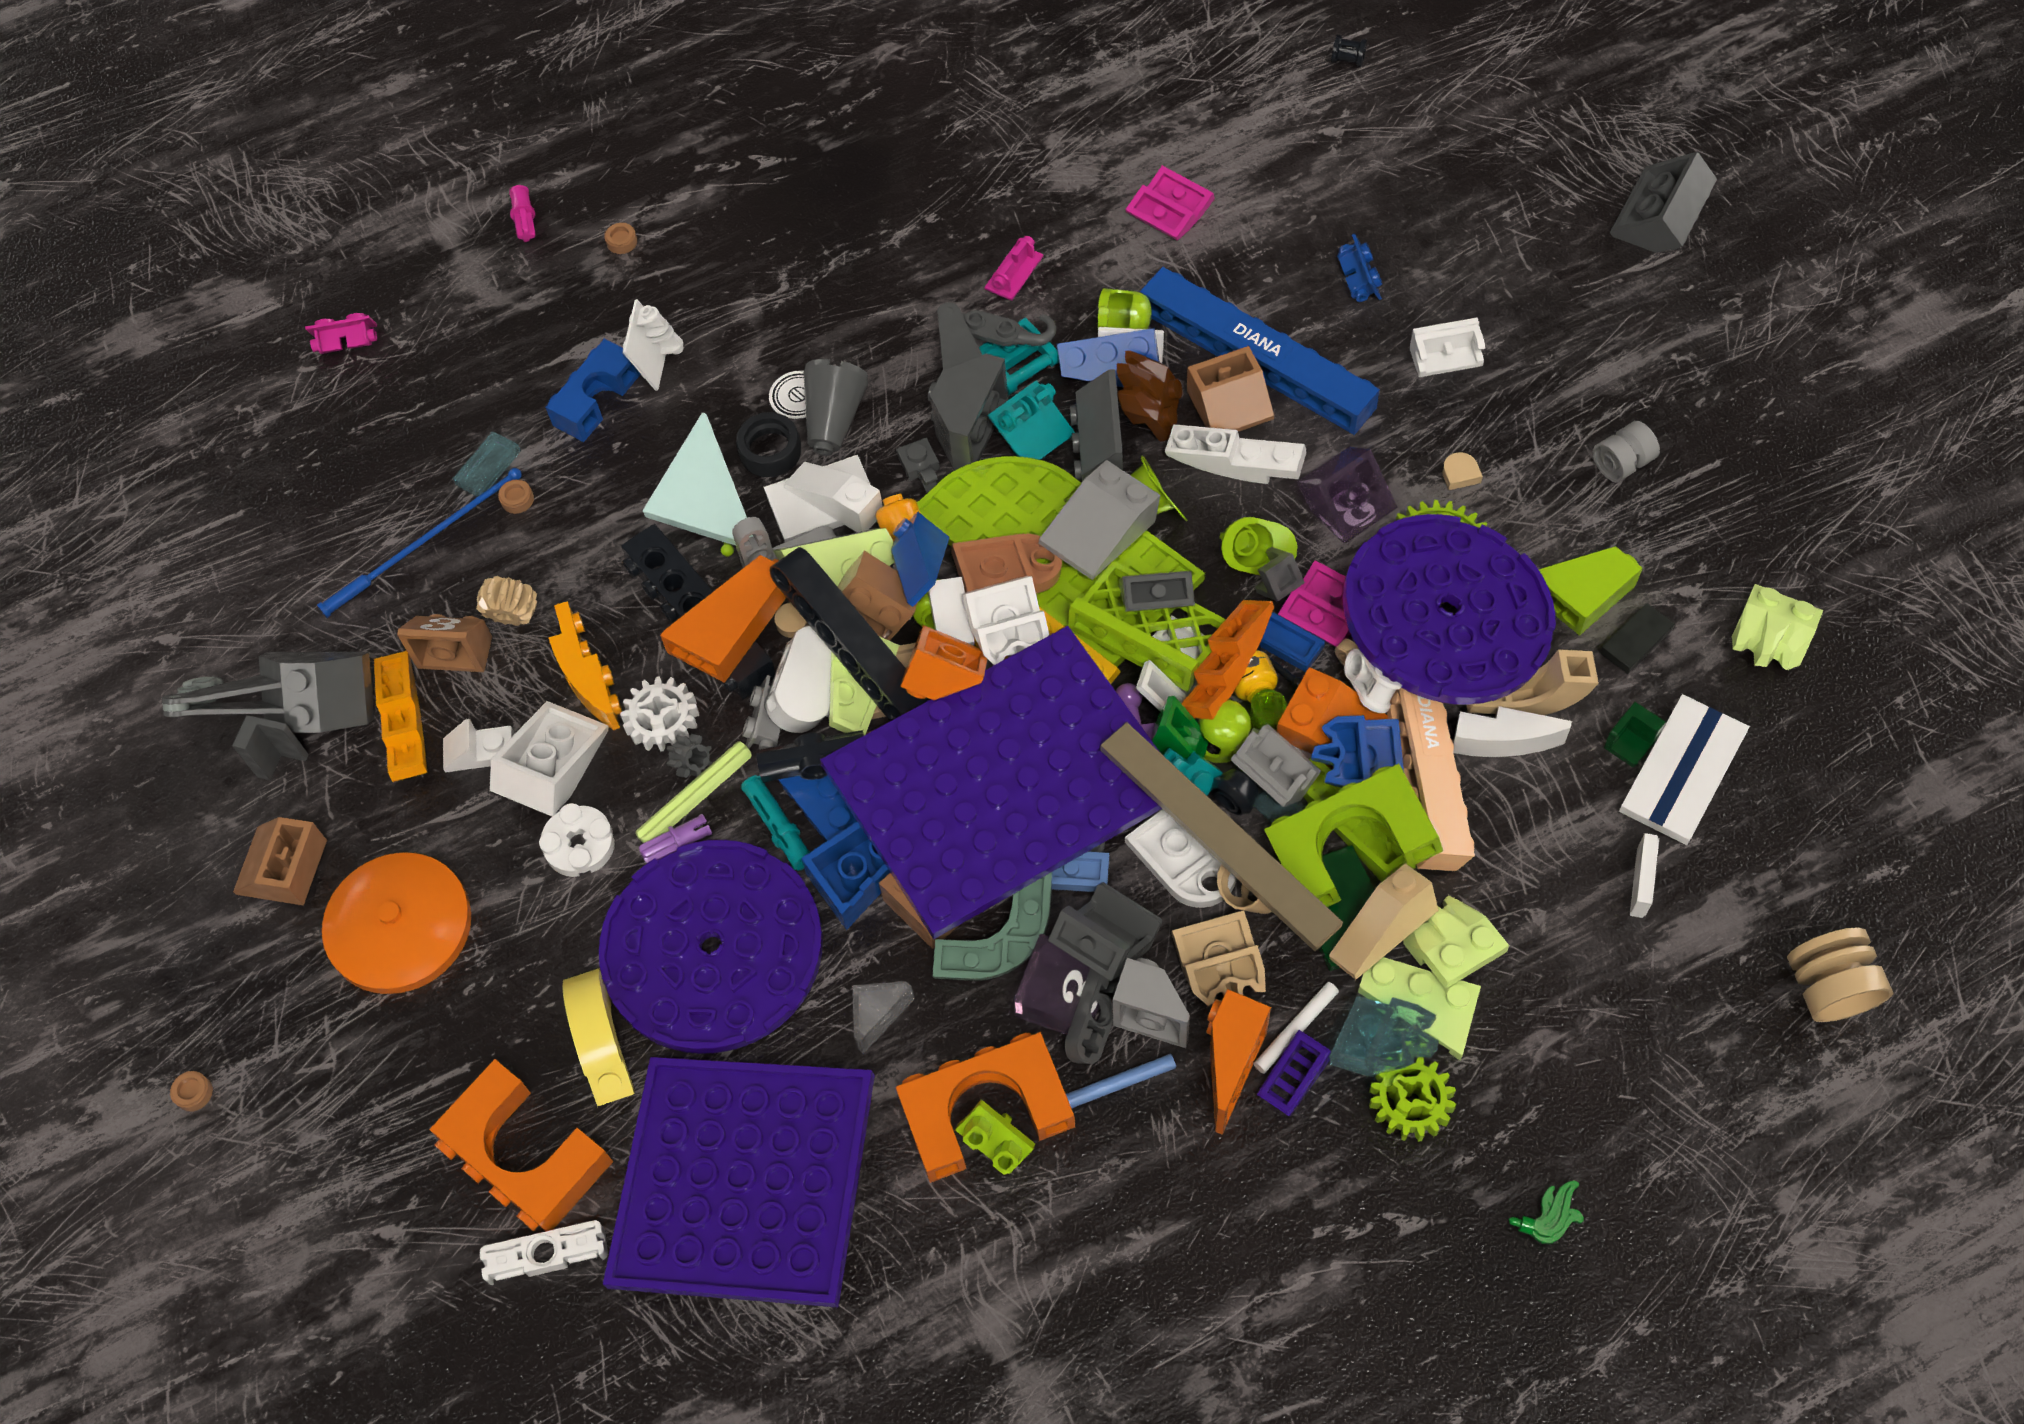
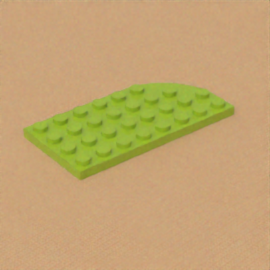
M1018 456L995 457L967 464L951 472L918 501L917 505L920 513L949 536L948 545L951 547L952 543L1015 534L1042 536L1082 482L1064 469L1043 460ZM1147 530L1114 560L1141 575L1191 571L1193 591L1205 579V573ZM1045 558L1036 560L1041 564L1051 563L1050 560ZM1062 560L1061 574L1057 583L1044 592L1036 593L1039 607L1065 627L1068 626L1070 605L1077 597L1082 599L1107 567L1091 580ZM1114 575L1109 581L1111 588L1119 587V579L1121 577ZM1122 596L1114 597L1117 607H1123ZM1108 598L1091 602L1092 605L1100 609L1111 608ZM1175 609L1168 610L1169 614H1171ZM1162 611L1144 613L1147 623L1164 621ZM1138 614L1120 616L1122 621L1130 625L1140 624ZM1072 630L1076 636L1116 667L1125 660L1122 656Z

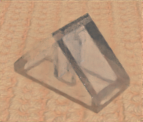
M906 981L852 985L854 1038L858 1049L863 1054L915 1000L912 986Z

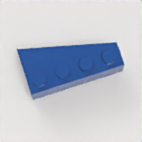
M855 822L801 858L807 877L846 930L881 894L879 882L890 874V871L858 822Z

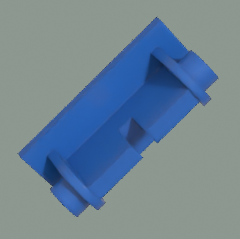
M1354 233L1352 237L1355 243L1352 245H1342L1337 255L1345 276L1356 271V273L1346 277L1351 297L1356 299L1357 302H1363L1368 299L1369 295L1375 293L1377 298L1381 300L1382 297L1378 287L1383 285L1376 267L1372 269L1369 262L1374 260L1367 243L1361 244Z

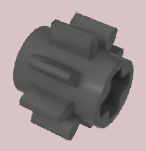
M691 734L688 738L687 736L677 735V742L672 746H667L669 761L666 764L667 766L678 767L676 771L677 776L687 778L691 774L698 777L702 773L701 770L707 765H711L709 751L712 748L708 745H700L702 736Z

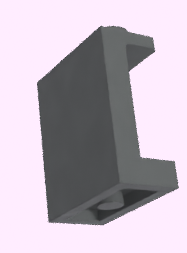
M1102 882L1096 887L1090 902L1078 911L1070 906L1061 910L1048 941L1112 981L1122 973L1127 958L1137 960L1150 950L1163 921L1160 917Z

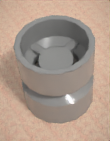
M1633 421L1617 431L1616 435H1611L1595 445L1593 458L1598 469L1607 479L1612 482H1620L1634 473L1636 468H1641L1657 458L1660 453V447L1656 436L1646 424L1640 421Z

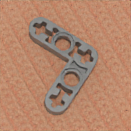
M748 517L741 520L732 530L743 568L759 555L770 560L777 559L773 550L836 537L831 527L821 526L772 548L769 535L761 520L757 517Z

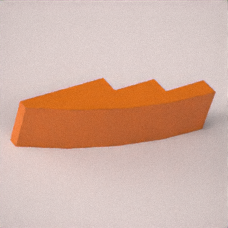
M1243 600L1207 640L1212 652L1194 671L1198 685L1181 703L1193 718L1213 720L1222 704L1231 697L1263 638L1274 609L1272 601Z

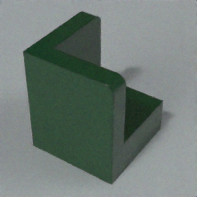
M1634 702L1609 733L1604 749L1631 767H1635L1657 741L1666 722L1637 702Z

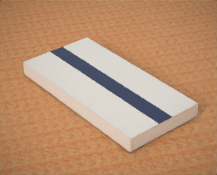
M1682 694L1619 812L1688 845L1750 726Z

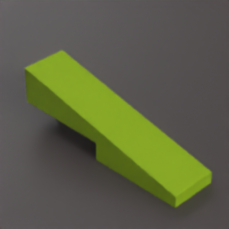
M1310 757L1309 760L1321 772L1303 796L1308 803L1318 799L1325 800L1337 794L1341 789L1340 787L1325 783L1326 773L1331 771V769L1324 763L1311 760ZM1353 819L1340 824L1334 829L1348 846L1353 845L1358 857L1381 882L1402 865L1407 864L1390 831L1376 821Z

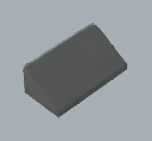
M1191 571L1122 576L1119 579L1125 612L1195 606Z

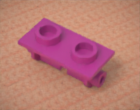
M1024 236L1017 240L984 287L985 290L1011 301L1014 299L1043 258V254L1034 251L1033 245L1035 242L1030 236Z
M363 313L350 314L346 316L345 320L339 321L320 319L315 321V325L305 326V329L315 337V339L310 340L312 351H319L320 354L343 350L341 338H346L349 349L370 346L372 342L377 341L375 329H370L371 327H377V323L369 315L366 316Z

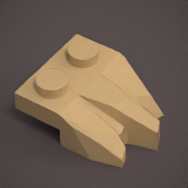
M1244 910L1171 931L1180 965L1192 992L1207 1006L1214 1003L1217 993L1221 992L1224 997L1227 989L1243 995L1245 986H1250L1254 992H1266L1265 968L1258 945L1254 944Z

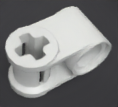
M1360 649L1351 650L1346 657L1344 670L1346 677L1359 695L1361 703L1374 712H1388L1393 694L1396 690L1401 689L1402 685L1397 681L1392 682L1388 677H1385L1382 671L1374 667L1366 659Z

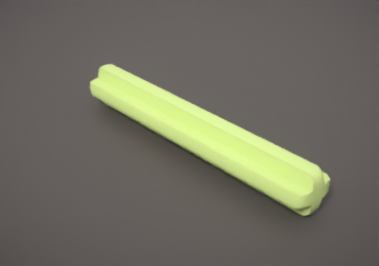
M741 741L736 742L636 830L638 839L645 843L669 831V826L673 827L751 758L752 755L749 748Z

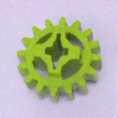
M1405 1054L1402 1056L1400 1065H1397L1395 1061L1390 1059L1386 1065L1387 1072L1381 1069L1377 1070L1375 1078L1378 1082L1371 1083L1369 1091L1376 1096L1371 1098L1369 1106L1373 1109H1380L1375 1121L1379 1123L1386 1120L1389 1123L1386 1131L1388 1134L1394 1132L1395 1129L1401 1130V1140L1406 1141L1409 1133H1414L1419 1142L1423 1140L1426 1130L1435 1137L1439 1132L1438 1124L1445 1127L1448 1125L1451 1118L1447 1113H1453L1456 1107V1103L1448 1099L1454 1097L1456 1089L1451 1086L1445 1087L1450 1075L1448 1072L1438 1075L1436 1073L1438 1067L1436 1061L1427 1067L1424 1065V1057L1422 1055L1418 1056L1416 1063H1410L1409 1057ZM1404 1075H1415L1412 1077H1404ZM1431 1085L1437 1093L1438 1103H1436L1437 1099L1431 1095ZM1386 1091L1389 1093L1388 1096L1394 1100V1110L1391 1109L1388 1103ZM1413 1093L1419 1097L1412 1102L1406 1099V1096L1410 1097ZM1420 1118V1119H1422V1120H1419V1121H1411V1120H1407V1119Z

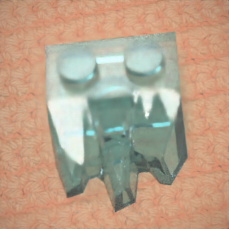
M1357 996L1329 1056L1330 1065L1365 1076H1374L1406 1068L1414 1063V1057L1431 1058L1438 1049L1439 1040L1422 1030L1432 1026L1436 1020V1015L1418 1004L1392 997L1388 1005Z

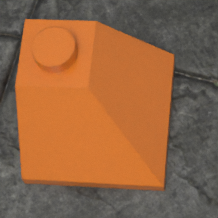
M923 625L900 687L905 688L910 695L916 698L925 699L927 697L937 700L981 684L985 675L987 658L983 655L980 648Z

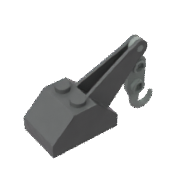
M266 652L258 656L260 675L228 683H224L223 679L214 676L194 678L183 682V687L177 688V694L162 697L163 715L166 717L210 714H264V719L284 723L292 733H321L367 725L374 720L369 652ZM262 691V701L202 704L215 702L218 698Z

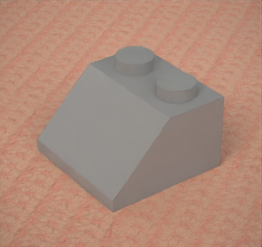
M1127 958L1113 997V1026L1186 1048L1189 1036L1190 1015L1165 970L1159 968L1155 962L1149 959L1138 958L1133 960Z

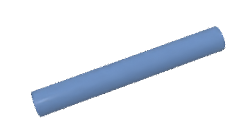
M1168 1054L1069 1092L1066 1096L1071 1108L1173 1070L1176 1068V1064L1172 1055Z

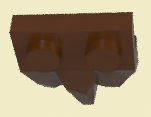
M1125 351L1127 364L1117 363V376L1124 386L1123 390H1119L1117 393L1122 411L1133 425L1146 423L1160 442L1169 440L1173 425L1177 424V408L1179 399L1182 397L1181 382L1176 379L1167 366L1133 351Z

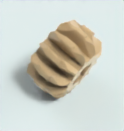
M495 576L484 580L478 592L476 609L485 618L493 619V622L515 626L527 624L536 609L537 593L532 590L530 585L523 584L520 580Z

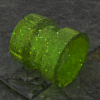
M1265 689L1254 695L1250 708L1252 730L1253 728L1261 730L1264 725L1269 724L1277 731L1278 722L1287 707L1286 700L1281 693Z

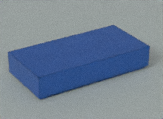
M1272 612L1260 645L1261 648L1306 672L1323 650L1325 641Z

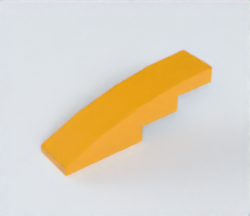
M407 651L374 659L376 706L381 714L382 740L387 748L388 774L392 782L427 773L423 728L410 655Z

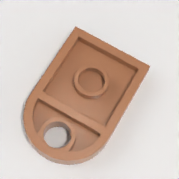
M1015 534L952 543L951 551L959 577H962L965 592L1024 576H1032L1036 593L1044 592L1053 587L1059 580L1062 559L1038 544L1041 536L1034 534ZM1045 558L1050 560L1051 563L1041 564L1036 560Z

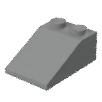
M1105 460L1084 479L1039 538L1038 544L1093 580L1155 523L1161 495L1108 460Z

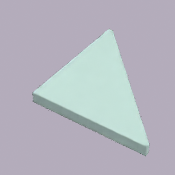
M702 413L644 507L643 513L646 518L736 546L732 530L738 522L747 518L707 414Z

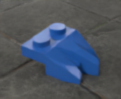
M1364 715L1337 716L1322 726L1323 732L1332 743L1315 746L1311 756L1313 761L1333 766V770L1326 773L1325 783L1340 788L1350 783H1360L1370 778L1375 771L1382 767H1392L1399 763L1404 771L1399 719L1365 720Z

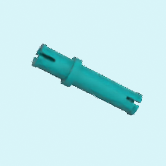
M760 775L747 778L742 783L741 789L771 832L772 842L777 848L782 849L794 870H803L804 866L801 858L810 853V851L800 838L799 828L796 824L790 823L765 783H762Z

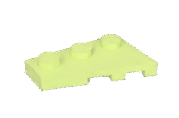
M880 637L896 656L900 645ZM831 651L829 726L844 733L863 730L864 735H866L877 705Z
M1385 957L1381 958L1363 974L1358 990L1360 994L1394 1017H1401L1417 1028L1421 1035L1430 1041L1432 1039L1450 1050L1449 1053L1461 1061L1481 986L1460 980L1445 989L1432 971Z

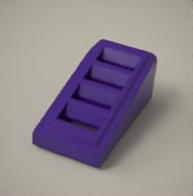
M1298 1030L1257 1095L1290 1117L1334 1053ZM1302 1047L1317 1056L1314 1063L1298 1053ZM1293 1059L1309 1069L1306 1076L1289 1066ZM1284 1072L1301 1082L1297 1089L1280 1078ZM1275 1084L1293 1095L1289 1102L1271 1091Z

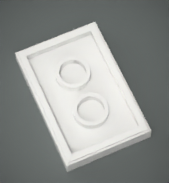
M858 455L823 466L853 474L870 484ZM788 479L764 487L784 542L821 526H829L835 529L844 525L785 489L784 484Z

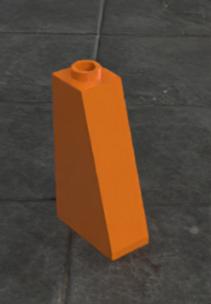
M759 555L666 628L660 635L666 652L725 683L786 599V596L772 580L769 571L770 567L779 560H770Z

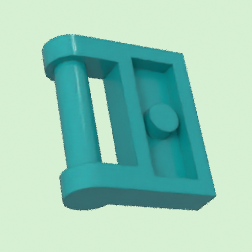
M1026 317L1017 322L1028 332L1041 334ZM986 342L979 347L982 355L990 354L1005 359L1008 395L1018 389V385L1049 365L1053 367L1059 363L1058 350L1050 342L1041 346L1025 344L1001 346ZM1037 350L1042 354L1010 375L1007 372L1008 369Z

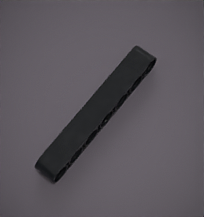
M801 547L796 548L770 567V575L776 586L889 721L931 700L927 697L925 699L916 698L910 695L905 688L900 687L906 668L805 549Z

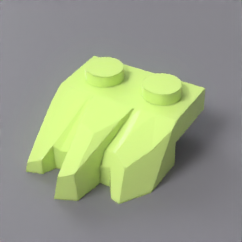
M1755 584L1733 632L1732 648L1737 651L1751 650L1754 653L1755 666L1767 667L1772 659L1779 661L1781 667L1786 670L1800 666L1815 634L1823 610L1814 607L1808 602L1798 601L1782 595L1775 589Z
M1447 896L1442 903L1443 909L1438 907V912L1403 940L1405 947L1420 966L1426 963L1445 989L1505 954L1509 948V944L1485 915L1451 896Z

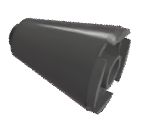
M816 359L807 362L803 372L807 443L813 448L815 453L829 456L833 452L839 451L868 387V374L860 367L848 362L841 361L839 367L829 365L830 359Z

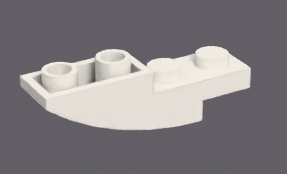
M1174 424L1165 453L1177 461L1203 471L1243 481L1268 484L1270 477L1299 479L1306 456L1305 444L1239 438L1238 431L1232 429Z

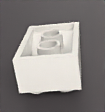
M546 701L491 758L490 791L553 817L572 796L606 736L609 725Z

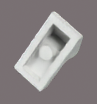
M470 719L464 720L443 738V770L445 772L491 766V758L515 734L512 726L476 730Z

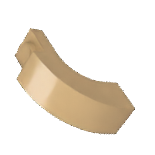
M1557 650L1553 657L1540 667L1535 675L1520 689L1495 701L1467 705L1468 713L1495 714L1496 716L1499 706L1544 716L1563 710L1582 700L1599 684L1593 652Z

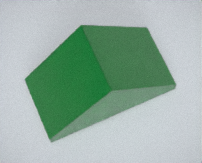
M1168 696L1157 718L1151 737L1152 742L1162 755L1171 748L1185 759H1188L1193 751L1204 758L1209 741L1204 738L1200 725L1175 696Z

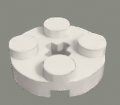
M571 803L564 805L560 812L549 819L542 831L539 845L547 862L556 872L569 877L580 876L578 873H585L589 870L593 873L602 868L614 851L615 840L613 838V830L602 812L593 807L578 806ZM583 834L586 842L583 845L576 844L574 848L570 847L572 843L570 841L571 838L575 835Z

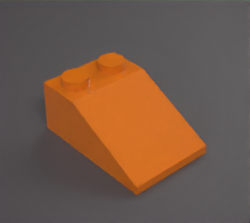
M1309 667L1278 722L1277 732L1291 745L1312 754L1315 746L1332 743L1323 732L1322 726L1335 717L1364 715L1365 720L1388 719V715L1368 709L1361 703L1357 692L1345 683ZM1325 764L1329 768L1333 769V766Z
M1227 989L1222 1001L1215 999L1207 1020L1210 1023L1206 1031L1207 1034L1211 1035L1210 1059L1215 1132L1222 1135L1266 1037L1271 1007Z

